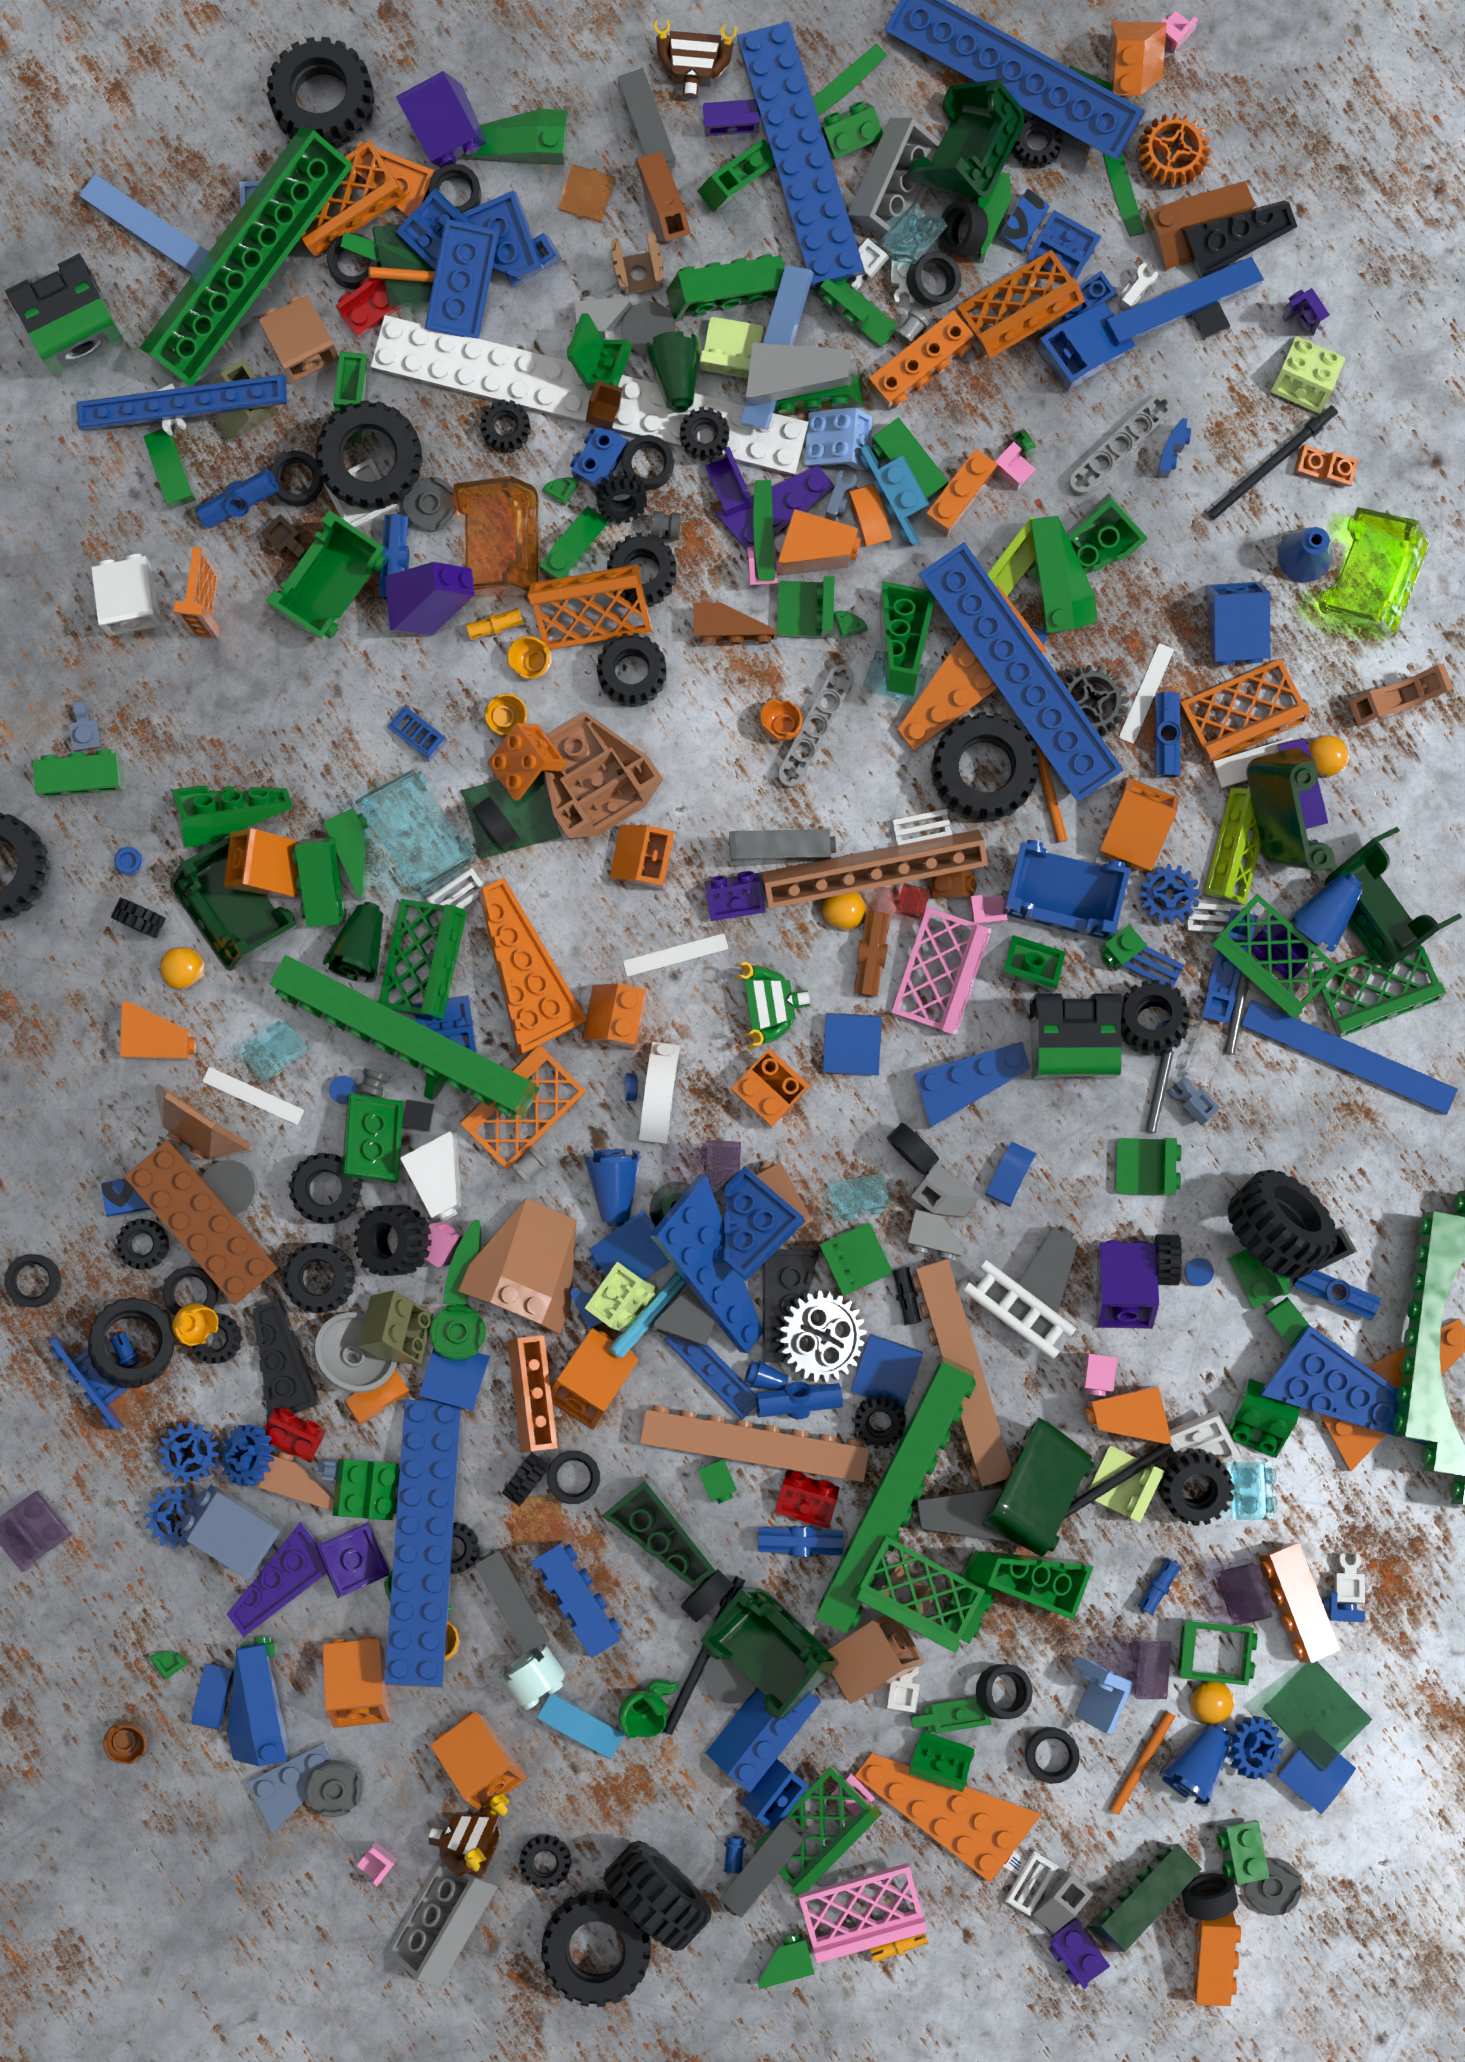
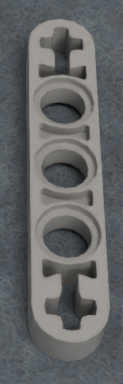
M1164 394L1153 396L1072 473L1069 479V488L1072 493L1079 496L1090 493L1170 416L1173 409L1170 397ZM1155 402L1158 405L1163 402L1166 405L1164 408L1165 413L1159 411L1152 420L1149 415L1155 409ZM1144 420L1148 425V430L1144 433H1137L1133 429L1134 421ZM1117 438L1125 439L1128 442V449L1123 452L1117 451L1113 446L1114 440ZM1097 457L1106 458L1109 462V467L1105 470L1096 469L1093 463L1094 459ZM1090 470L1092 475L1088 478L1086 482L1087 487L1083 485L1077 487L1076 477L1082 479L1088 474V471Z
M843 664L837 665L832 668L802 725L801 732L796 736L779 769V781L784 787L795 788L800 785L852 686L854 675L848 666ZM841 672H845L846 679L849 681H843L840 684L838 691L843 692L842 695L833 689L827 688L828 685L834 688L837 680L834 676L835 674L840 675ZM825 695H831L836 699L837 704L833 709L828 710L822 707L821 699ZM813 719H818L824 724V729L819 734H814L808 729V724ZM805 743L810 746L812 751L810 756L807 758L797 756L795 749L799 744ZM790 758H793L797 763L805 764L804 768L798 765L795 773L798 777L797 780L792 778L790 782L786 781V775L783 772L785 770L790 771L794 765V762L789 761Z

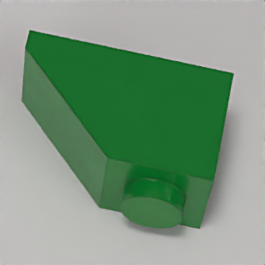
M798 1933L782 1937V1942L777 1943L758 1977L759 1989L815 1974L805 1935L799 1937Z

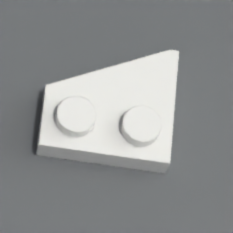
M1218 1410L1169 1430L1172 1441L1170 1444L1175 1453L1181 1450L1183 1454H1186V1448H1193L1197 1452L1198 1448L1214 1455H1230L1231 1459L1240 1457L1239 1450Z

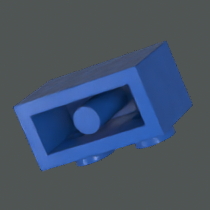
M597 426L596 430L591 429L584 440L586 444L582 453L577 452L570 464L573 478L594 490H597L596 486L598 483L601 484L603 477L607 480L609 479L608 474L615 471L622 459L623 451L628 445V439L600 426Z
M776 1759L753 1790L745 1796L741 1804L755 1818L774 1831L809 1785L792 1769Z

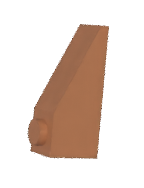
M278 1451L277 1455L270 1454L274 1458L273 1462H268L271 1471L263 1472L265 1480L260 1482L259 1488L333 1511L334 1495L300 1462L294 1461V1455L283 1451Z

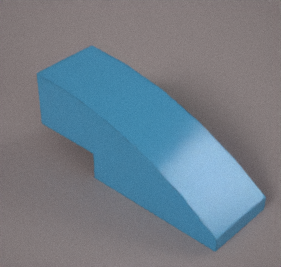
M556 1692L549 1695L536 1717L568 1737L610 1759L625 1736L621 1730L580 1705H575Z

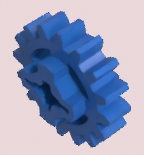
M1167 864L1165 871H1162L1157 866L1155 876L1151 873L1147 874L1149 883L1142 882L1141 888L1146 890V892L1140 893V899L1147 900L1142 904L1143 910L1151 909L1149 913L1150 919L1155 915L1159 916V924H1162L1164 919H1168L1169 924L1173 925L1175 918H1178L1183 923L1185 920L1184 914L1191 917L1194 914L1191 906H1199V901L1194 899V897H1199L1201 894V890L1194 889L1198 885V880L1190 881L1192 872L1189 870L1185 874L1181 873V865L1177 867L1176 871L1172 870L1171 864ZM1175 878L1182 881L1186 886L1179 885ZM1164 879V883L1160 887H1154L1158 881ZM1167 890H1172V893L1175 894L1173 899H1168L1166 895ZM1188 900L1184 907L1176 911V906L1180 902ZM1155 903H1160L1165 908V911L1158 908Z
M189 1422L188 1428H185L183 1423H179L177 1432L172 1428L167 1430L170 1438H161V1441L166 1445L165 1448L158 1449L159 1453L164 1454V1458L159 1460V1464L166 1463L168 1465L164 1473L167 1474L173 1471V1480L177 1481L183 1476V1481L187 1484L193 1476L195 1482L201 1481V1473L208 1477L211 1475L208 1468H216L218 1466L213 1461V1458L221 1456L220 1452L214 1451V1447L220 1443L219 1441H211L214 1435L213 1431L204 1433L206 1425L201 1424L195 1429V1422ZM183 1434H192L189 1437L188 1441L182 1442L180 1440H176L179 1436ZM202 1441H204L207 1446V1454L203 1453V1449L201 1446ZM192 1446V1452L195 1454V1457H189L186 1460L187 1453L183 1450ZM171 1451L176 1454V1464L172 1460ZM193 1463L202 1465L195 1471H186Z
M250 1424L246 1426L238 1425L237 1430L230 1431L231 1439H224V1443L227 1446L226 1449L220 1450V1453L225 1455L220 1464L226 1465L222 1473L223 1475H229V1482L247 1487L248 1485L256 1486L257 1481L265 1480L263 1472H270L271 1469L268 1466V1462L274 1461V1458L270 1456L274 1446L268 1445L272 1438L265 1435V1429Z
M178 1486L175 1493L169 1487L165 1489L166 1496L161 1493L155 1494L158 1500L157 1503H148V1506L153 1510L152 1512L145 1513V1517L151 1518V1523H148L146 1528H154L155 1531L152 1533L151 1538L160 1536L161 1546L170 1541L172 1549L176 1548L178 1542H180L182 1547L188 1546V1541L181 1536V1525L185 1517L192 1513L185 1507V1501L191 1505L194 1511L197 1506L198 1497L192 1498V1489H189L184 1494L182 1486ZM169 1499H172L170 1507L167 1510L161 1511L162 1505ZM176 1510H178V1515L183 1518L177 1524H175L174 1519L170 1518V1515L176 1513ZM159 1522L165 1524L168 1528V1534L161 1528Z
M1243 1717V1723H1235L1237 1731H1229V1735L1233 1739L1232 1742H1226V1746L1231 1747V1752L1226 1755L1228 1758L1234 1759L1230 1766L1231 1768L1238 1769V1775L1246 1776L1249 1779L1267 1778V1773L1275 1772L1274 1764H1281L1277 1756L1284 1753V1750L1279 1748L1283 1738L1276 1736L1280 1729L1272 1727V1721L1263 1717Z

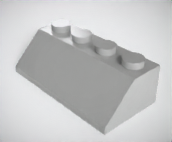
M890 117L848 212V216L864 229L899 244H904L928 189L927 186L915 183L907 172L911 163L917 157H927L932 162L941 142L913 118Z
M440 1857L386 1953L416 1980L440 1988L498 1886L485 1875L483 1878L467 1873L462 1876H455L442 1863Z

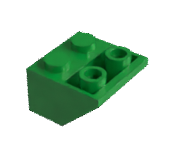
M1249 1378L1238 1397L1227 1429L1233 1441L1277 1458L1298 1421L1300 1407L1260 1395L1259 1393L1265 1384Z

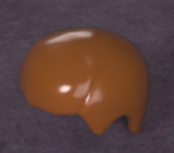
M126 1720L115 1723L104 1735L103 1748L108 1758L116 1763L133 1764L146 1753L147 1736L143 1728L133 1721Z

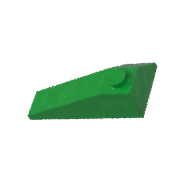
M538 109L481 124L480 128L487 143L480 146L478 152L472 155H464L458 159L565 165L568 110Z
M1110 492L1067 532L1085 574L1092 571L1095 572L1112 562L1127 558L1148 539ZM1034 565L1028 573L1037 582L1036 565Z
M1059 516L1030 519L1043 630L1047 633L1072 630L1098 622L1094 591Z
M199 785L172 789L178 829L184 847H199L204 844L214 843L230 836L231 832L243 830L292 808L287 788L253 787L246 792L236 791L233 786H225V791L209 790V786Z

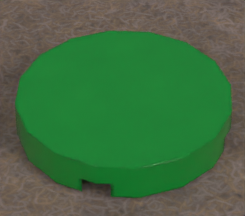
M452 1305L444 1308L443 1311L433 1318L430 1326V1340L435 1351L444 1359L455 1362L465 1361L475 1356L483 1347L486 1338L485 1323L475 1310L464 1305Z

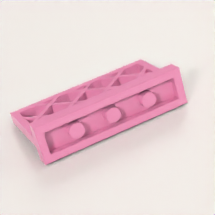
M927 907L892 1013L941 1029L950 1034H957L992 928ZM931 914L941 917L946 929L932 935L928 927ZM947 920L956 922V924L950 926ZM960 925L971 927L969 939L959 944L952 929ZM925 932H927L929 937L923 940ZM949 932L955 946L941 953L934 938ZM931 940L938 955L923 961L919 953L920 947ZM964 945H966V948H965V951H964V954H963V951H962L961 947L964 946ZM957 949L962 959L960 966L949 970L943 956ZM918 958L920 964L914 966L916 959ZM940 958L946 973L932 979L926 964ZM922 967L928 982L915 988L910 977L912 971ZM958 971L954 980L952 973ZM948 976L953 987L950 993L941 997L934 982ZM909 984L911 990L906 992L907 986ZM931 985L937 999L923 1005L917 991ZM913 993L920 1008L912 1012L900 1009L903 998ZM949 997L947 1005L945 1006L943 1000ZM938 1002L944 1011L940 1023L931 1020L926 1011V1008ZM922 1011L924 1017L916 1015V1013Z
M909 1863L798 1894L817 1964L928 1932ZM906 1874L907 1881L901 1890L889 1884L894 1876ZM875 1883L881 1886L874 1898L862 1892L866 1884ZM886 1889L898 1895L891 1906L879 1901ZM847 1891L853 1894L846 1906L834 1900L838 1892ZM858 1897L870 1903L864 1914L851 1909ZM818 1898L824 1901L825 1904L820 1912L816 1913L808 1909L806 1902ZM905 1898L914 1903L915 1910L903 1913L897 1910V1907L902 1899ZM830 1905L842 1910L836 1922L824 1917ZM875 1906L887 1911L885 1917L878 1921L869 1918ZM848 1914L860 1919L856 1927L850 1929L841 1924ZM820 1922L832 1927L828 1935L816 1938L815 1930Z

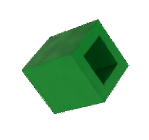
M724 1458L698 1469L710 1501L717 1499L718 1504L734 1498L732 1492L737 1491V1488Z

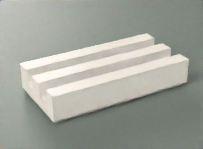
M947 809L892 820L897 846L952 835ZM942 817V821L901 830L899 828L901 825ZM944 827L945 832L903 841L901 838L903 835Z
M471 868L426 900L429 903L436 904L435 901L472 877L474 881L439 904L450 905L476 886L481 889L484 887V884L473 868ZM479 890L455 906L464 909L480 898ZM436 911L435 913L441 920L443 913L441 911Z
M1199 903L1198 907L1191 906L1193 911L1230 912V909L1241 911L1245 907ZM1193 914L1191 917L1188 915L1187 931L1220 933L1224 927L1193 925V920L1226 922L1228 916Z
M1033 1850L1004 1900L1030 1916L1059 1866ZM1038 1860L1039 1863L1017 1901L1014 1900L1035 1861ZM1044 1866H1048L1049 1869L1028 1905H1022Z

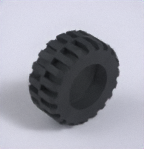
M314 37L306 38L307 43L301 45L297 41L291 44V51L283 50L279 54L280 63H273L271 67L272 75L268 76L267 86L269 91L267 96L275 120L278 122L283 133L289 134L291 140L300 127L303 126L317 132L330 145L335 144L336 148L344 146L342 141L348 139L352 142L356 139V131L360 130L363 132L367 127L366 118L372 117V104L375 103L367 66L363 59H359L358 53L353 48L347 50L346 44L339 40L333 44L329 37H321V41H315ZM316 75H332L342 80L346 86L345 96L338 106L323 113H312L298 106L296 94L306 80Z
M364 400L358 404L350 403L345 405L344 409L336 410L328 422L325 421L321 428L322 432L317 437L315 460L320 477L333 495L352 507H359L363 510L373 508L379 510L386 508L390 504L398 503L404 495H408L411 492L414 483L418 481L423 462L422 447L412 423L399 410L379 401L372 403L369 400ZM367 429L385 434L391 440L395 449V462L391 471L382 479L372 482L362 481L352 476L346 469L343 460L344 447L349 438L355 433Z
M978 712L977 716L971 717L967 715L962 717L958 723L954 722L947 732L941 736L932 760V781L938 790L937 795L941 801L944 800L948 804L947 808L952 812H959L961 814L960 817L967 820L970 817L976 819V822H985V820L990 819L993 822L1001 820L1006 815H1012L1027 801L1038 779L1039 756H1036L1035 750L1037 747L1034 740L1030 741L1028 738L1029 733L1024 727L1020 729L1016 725L1017 721L1012 718L1008 721L1002 718V714L994 713L992 716L986 715V712ZM973 744H993L1001 748L1009 757L1011 774L1006 784L994 792H980L969 787L961 778L959 772L960 758L964 751Z
M1 812L0 841L12 846L18 857V867L14 878L8 885L0 889V920H5V917L8 916L11 918L20 916L21 910L25 909L28 911L34 906L31 902L35 898H41L44 893L41 891L43 884L47 885L49 880L46 871L50 869V860L46 858L48 851L41 842V837L30 826L8 813L5 815Z
M1259 1171L1229 1202L1228 1220L1233 1225L1232 1230L1239 1237L1241 1245L1246 1247L1250 1251L1249 1254L1254 1259L1257 1258L1264 1267L1272 1269L1278 1275L1284 1274L1286 1278L1305 1277L1335 1249L1338 1236L1335 1222L1330 1218L1327 1208L1323 1207L1320 1203L1321 1200L1316 1195L1314 1196L1308 1187L1301 1185L1296 1178L1288 1177L1286 1173L1281 1171Z
M635 1841L630 1843L604 1872L603 1881L613 1899L619 1903L618 1905L642 1930L666 1948H670L673 1951L683 1950L711 1919V1908L707 1904L706 1899L700 1894V1891L677 1866L673 1865L668 1858L645 1842Z
M596 1890L593 1893L584 1891L574 1898L571 1896L566 1899L564 1904L557 1907L545 1928L541 1943V1960L544 1962V1972L547 1978L552 1980V1986L557 1992L561 1990L565 1994L564 1998L571 2002L573 1999L580 2001V2005L586 2007L589 2004L605 2007L606 2003H618L622 2001L623 1996L626 1994L629 1996L633 1993L638 1983H641L645 1977L651 1955L650 1935L629 1917L618 1905L619 1903L613 1899L611 1894L604 1893V1890ZM603 1922L615 1928L620 1934L623 1942V1956L619 1964L610 1972L591 1974L581 1970L574 1964L569 1950L570 1940L574 1932L583 1924Z

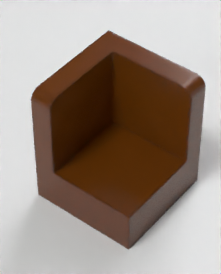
M597 380L589 398L586 422L612 430L620 411L623 389Z

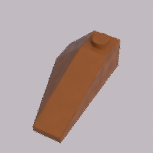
M1243 181L1177 200L1148 212L1144 223L1166 272L1193 260L1181 228L1250 210L1256 205L1246 182Z

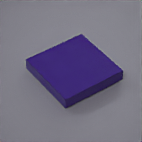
M368 1523L315 1546L337 1598L390 1574Z

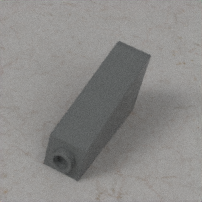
M829 829L729 831L731 867L816 862L831 859V853H836L835 836H830Z
M1060 1226L1059 1229L1055 1227L1050 1229L1017 1282L1056 1313L1059 1312L1078 1244L1073 1239L1075 1234L1063 1226ZM1017 1298L1008 1312L1022 1321L1031 1307ZM1040 1315L1031 1329L1042 1338H1045L1054 1325Z
M1002 1487L922 1498L918 1501L916 1500L917 1506H912L914 1523H920L921 1529L1013 1542L982 1526L987 1512H991L994 1501L1000 1494Z

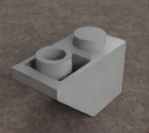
M612 294L607 296L606 299H596V297L587 296L581 298L580 301H574L576 324L581 314L588 313L603 339L609 336L630 309L629 297H624L622 294Z
M936 1163L922 1179L911 1198L933 1214L965 1217L978 1201L980 1195Z
M914 1210L907 1238V1244L912 1245L911 1250L928 1254L929 1249L940 1251L939 1257L955 1260L956 1256H963L964 1250L943 1216Z
M1067 1870L1032 1915L1055 1934L1079 1913L1092 1897L1093 1892L1072 1872Z

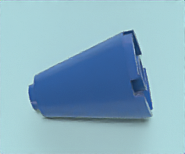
M1319 527L1296 529L1287 534L1278 548V560L1282 572L1289 579L1299 583L1316 581L1324 576L1333 560V551L1328 533Z
M1348 873L1346 876L1343 874L1338 875L1294 911L1288 920L1290 922L1297 921L1294 926L1318 945L1322 941L1328 944L1326 950L1333 952L1337 948L1363 892V889L1360 887L1362 882L1351 873Z
M625 1149L593 1151V1157L589 1153H585V1164L601 1221L607 1222L608 1227H620L624 1224V1221L630 1219L641 1159L640 1151L632 1150V1155H625Z
M1214 1724V1726L1207 1725L1161 1769L1159 1776H1163L1162 1780L1185 1798L1187 1796L1196 1797L1195 1804L1207 1807L1211 1802L1226 1754L1229 1750V1747L1226 1746V1742L1231 1741L1228 1737L1229 1731L1219 1724Z

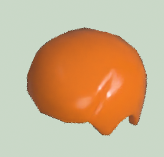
M771 699L762 706L759 715L761 726L769 738L776 741H789L801 732L803 725L801 710L792 704L790 700L781 702Z

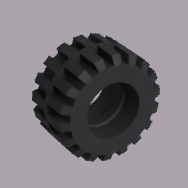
M636 533V537L631 538V535L626 536L624 542L619 540L615 544V550H611L609 554L610 559L607 560V570L626 567L632 560L639 557L653 560L658 565V574L652 581L642 584L646 604L648 607H652L654 602L658 601V603L664 601V596L670 595L672 586H675L676 560L672 554V549L669 545L666 546L664 540L660 537L658 540L654 539V535L649 533L647 537L642 536V533ZM636 588L623 590L620 597L633 603L638 597Z
M623 633L621 638L613 637L609 645L605 644L603 646L602 654L599 653L597 665L599 683L603 692L607 693L609 699L613 702L616 700L622 706L630 704V707H636V704L642 703L643 706L648 704L649 699L654 700L657 697V693L662 691L664 687V681H666L667 676L665 656L663 651H660L659 645L656 642H651L648 636L645 635L643 638L640 637L639 633H633V636ZM629 656L639 657L648 665L647 676L635 684L622 682L615 673L617 664Z
M1147 980L1142 981V987L1138 988L1135 984L1131 987V993L1126 992L1123 996L1121 1035H1124V1041L1127 1045L1131 1043L1132 1049L1136 1052L1141 1049L1143 1055L1148 1056L1149 1052H1154V1056H1161L1160 1051L1163 1050L1168 1054L1172 1052L1173 1046L1178 1048L1181 1045V1039H1185L1187 1036V1029L1189 1028L1187 1000L1185 996L1181 997V991L1177 987L1174 990L1171 989V983L1165 982L1163 986L1160 985V980H1153V984H1148ZM1148 1007H1160L1170 1014L1171 1019L1164 1027L1152 1030L1143 1027L1137 1021V1017Z
M332 1153L310 1155L305 1161H301L298 1164L296 1171L293 1170L291 1174L293 1176L292 1181L289 1182L288 1187L291 1190L289 1197L294 1203V1208L304 1218L320 1224H334L342 1219L345 1220L352 1211L354 1212L357 1209L356 1205L358 1201H361L362 1197L360 1195L361 1189H363L362 1183H360L359 1178L342 1176V1157ZM322 1172L335 1174L340 1179L342 1185L339 1198L330 1205L316 1203L310 1194L312 1180Z
M383 1205L373 1207V1210H368L364 1213L365 1218H360L358 1221L360 1228L355 1229L354 1235L357 1236V1241H354V1247H358L356 1256L358 1259H363L361 1264L364 1268H369V1272L379 1274V1276H397L417 1271L416 1267H422L425 1263L423 1258L429 1256L430 1252L427 1250V1247L431 1246L432 1240H428V1234H431L430 1228L425 1227L427 1221L425 1217H419L420 1212L418 1210H411V1207L407 1205ZM392 1227L395 1229L398 1237V1245L394 1254L390 1251L387 1242L388 1233Z
M323 1242L307 1243L305 1246L294 1250L295 1253L289 1255L287 1258L288 1262L282 1270L284 1272V1278H282V1284L285 1285L284 1292L290 1297V1301L300 1307V1309L313 1313H327L328 1311L338 1309L340 1305H344L348 1301L349 1295H352L354 1291L352 1289L353 1285L356 1284V1278L354 1277V1272L356 1271L350 1262V1257L339 1247ZM315 1261L328 1263L335 1273V1281L332 1288L320 1295L309 1292L303 1282L305 1269Z
M1186 1448L1187 1453L1183 1454L1180 1450L1175 1453L1177 1457L1174 1460L1171 1457L1166 1460L1167 1468L1161 1467L1164 1473L1158 1484L1160 1486V1489H1158L1159 1494L1175 1518L1179 1517L1181 1522L1188 1524L1190 1521L1193 1526H1199L1200 1521H1203L1205 1525L1211 1524V1518L1215 1517L1218 1520L1222 1517L1219 1514L1222 1510L1228 1511L1230 1507L1227 1501H1233L1234 1495L1231 1493V1490H1234V1483L1231 1481V1474L1211 1452L1207 1453L1204 1449L1200 1448L1195 1452L1193 1448ZM1196 1474H1204L1210 1477L1209 1488L1201 1497L1196 1499L1182 1497V1487L1188 1478Z

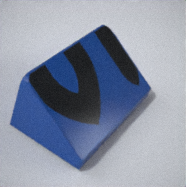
M1027 188L1001 231L999 240L1023 253L1050 205L1035 192Z
M126 1179L101 1183L107 1217L151 1209Z

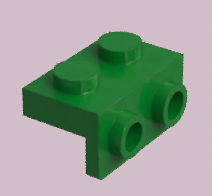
M860 101L849 106V111L842 114L835 112L824 117V122L820 124L834 159L881 139L883 131L874 106Z
M922 1731L914 1747L908 1774L963 1792L966 1786L970 1763L975 1755V1749Z
M1252 1820L1229 1826L1225 1824L1218 1825L1219 1833L1216 1834V1840L1219 1849L1223 1852V1874L1232 1878L1235 1885L1269 1879L1259 1821Z

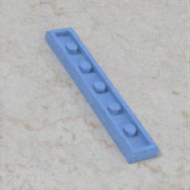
M94 174L79 195L83 201L191 275H193L209 253L206 249L96 174Z
M789 265L785 266L763 343L793 345L814 274L812 270ZM746 400L740 423L744 426L768 430L777 400L757 405H751Z

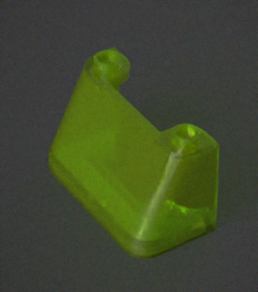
M1357 507L1355 514L1349 518L1347 530L1353 539L1336 587H1329L1321 593L1319 609L1322 613L1381 636L1394 638L1399 630L1429 549V536L1418 520Z

